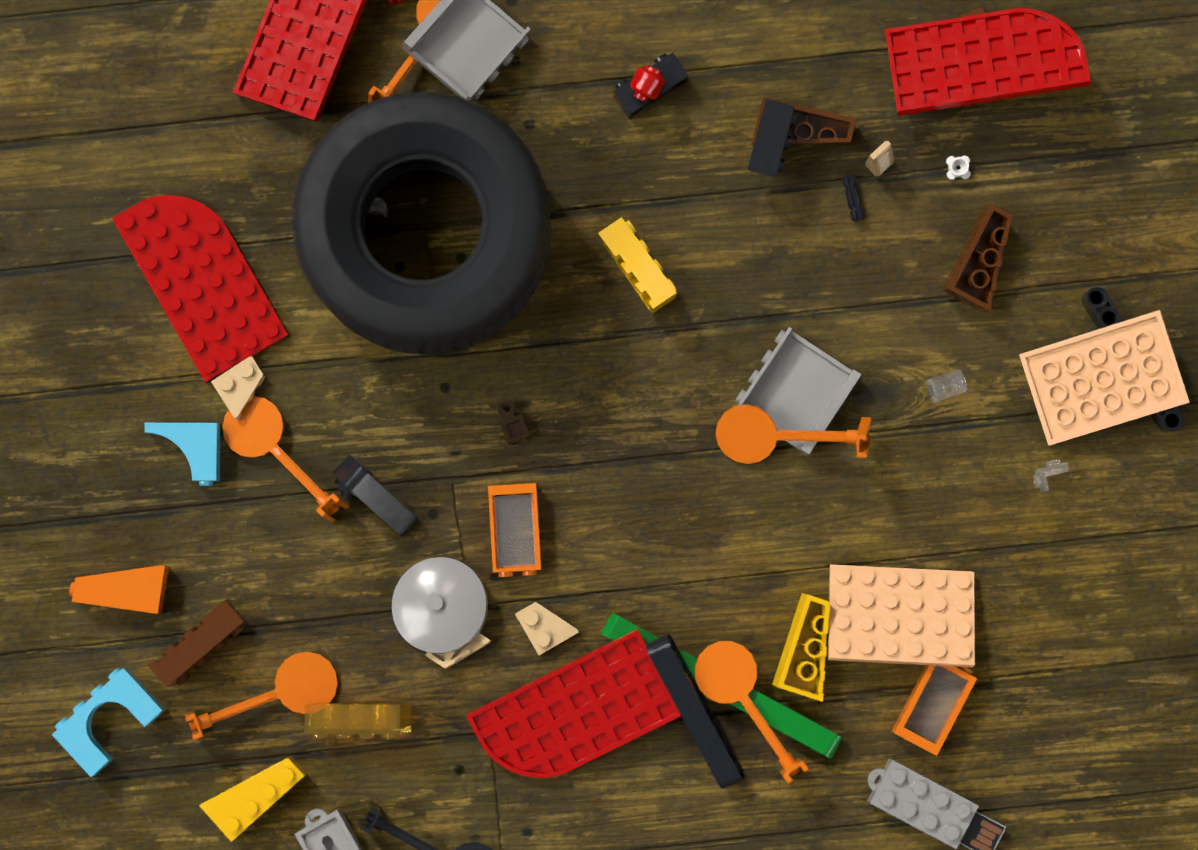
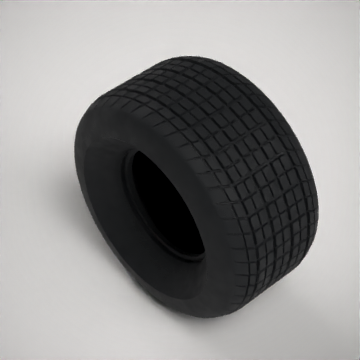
M434 92L400 93L380 98L354 110L335 124L318 142L303 167L294 196L292 211L294 245L296 252H298L296 254L307 281L310 283L309 285L323 304L350 330L376 345L394 351L420 355L442 354L473 346L489 338L511 322L522 308L525 307L535 292L546 267L551 240V218L545 184L534 157L521 138L499 117L473 102L456 96ZM416 171H436L461 181L479 201L482 209L480 238L470 257L453 272L432 280L418 281L405 279L388 272L373 259L366 237L368 214L378 194L396 178Z

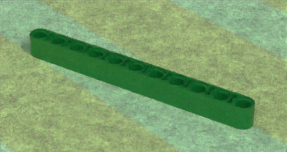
M613 612L601 631V634L612 640L637 628L646 644L659 638ZM679 649L695 679L697 658ZM754 689L749 692V698L769 726L830 759L833 758L843 739L842 737ZM740 701L729 703L748 714Z

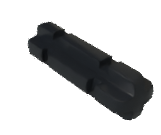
M846 175L842 178L843 186L846 187L845 194L848 207L851 209V220L860 221L864 219V212L860 208L862 203L858 187L855 186L857 184L855 175Z

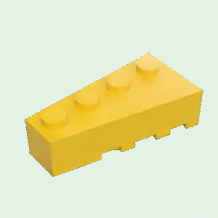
M621 217L600 231L598 237L646 307L653 314L675 299L677 289L672 281L664 276L662 273L663 269L658 261L650 257L648 254L650 250L642 239L639 241L634 235L636 230L629 220L625 222Z
M801 594L772 685L823 702L824 667L827 654L826 639L830 612L829 601L808 594Z
M290 756L199 806L232 842L306 776L307 773Z

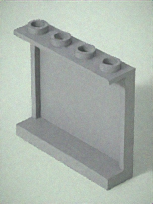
M441 0L404 41L402 49L460 98L468 101L474 99L476 101L485 91L482 87L486 82L492 83L500 73L497 70L502 64L507 66L514 58L513 51L517 47L522 49L530 38L527 35L530 28L523 29L490 0Z
M789 327L786 332L781 330L774 341L778 345L773 352L771 350L767 351L761 360L764 366L760 372L755 369L748 380L751 383L747 392L742 389L735 402L738 405L748 404L761 408L771 416L778 430L825 431L862 374L838 362L791 331L792 328ZM818 441L786 442L805 455H809Z

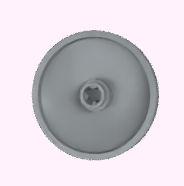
M446 557L426 559L412 566L397 583L392 598L393 620L401 636L417 649L433 654H447L467 646L481 631L488 612L487 593L479 576L464 563Z

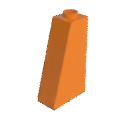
M159 565L77 577L75 582L71 583L69 595L72 596V602L162 614L169 566Z

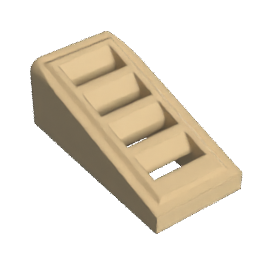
M885 141L865 162V165L876 177L880 176L894 162L891 143Z

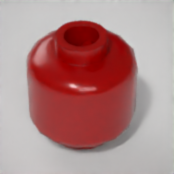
M648 64L645 67H638L630 83L631 89L635 91L634 96L647 102L648 98L657 99L665 84V79L662 76L663 72Z

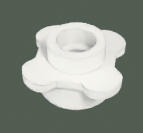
M950 156L947 158L946 163L949 169L947 177L949 179L969 178L970 159L967 156L956 158Z

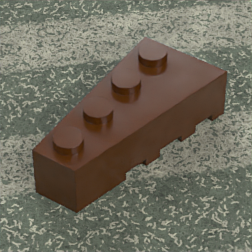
M762 98L751 145L755 143L765 102L769 98ZM769 99L794 106L793 112L797 113L794 127L789 126L787 135L791 136L789 145L849 144L851 142L856 122L855 118Z
M993 204L984 206L942 291L981 312L991 311V301L997 285V275L1003 260L1002 254L1004 246H1006L1013 217L1012 214Z
M224 600L199 621L200 625L189 629L181 637L179 643L176 642L163 651V657L159 661L153 660L147 666L166 687L176 684L181 686L191 677L188 674L194 668L199 670L209 661L206 657L213 651L215 654L221 651L227 645L224 641L231 635L234 638L245 629L242 625L247 621L229 600Z

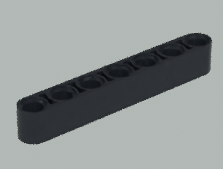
M1093 287L1083 294V306L1097 329L1110 326L1102 320L1104 313L1111 315V325L1124 321L1103 288ZM1091 293H1096L1099 296L1100 302L1098 305L1090 301ZM1177 406L1150 414L1158 428L1163 432L1170 433L1179 430L1183 425L1184 419ZM1167 415H1171L1175 419V424L1172 428L1166 425L1165 418Z
M667 634L646 644L647 652L720 788L724 789L744 780L743 769L670 634Z

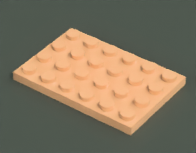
M1160 310L1019 354L1048 446L1189 403Z
M830 565L828 660L974 667V572Z

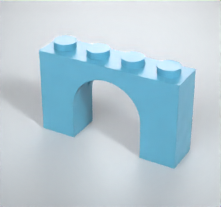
M118 667L108 676L109 682L104 686L98 685L90 693L92 697L86 703L81 701L72 710L74 714L69 719L65 717L55 725L57 730L52 736L90 777L96 776L113 760L109 753L97 742L91 730L92 717L102 704L116 702L124 705L144 727L149 726L166 710L128 667L122 669Z

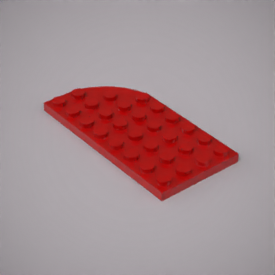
M270 0L233 93L318 123L367 0Z
M1014 8L885 29L898 116L1091 86L1086 53L1081 40L1066 23L1042 11Z
M165 195L145 199L112 218L205 383L222 375L248 357L255 356L289 336L226 224L210 208L186 197Z
M638 628L466 715L482 748L495 762L509 771L534 778H550L563 775L681 716L647 652L646 642Z

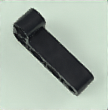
M348 455L333 471L336 477L402 537L419 520L351 455Z

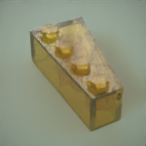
M392 703L305 704V734H313L315 739L327 738V734H336L337 739L351 738V734H360V739H373L374 734H383V739H398V734L411 732V703L392 705Z

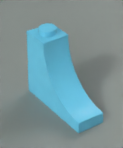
M145 423V433L164 436L179 446L189 462L192 481L199 482V486H213V482H220L221 424Z

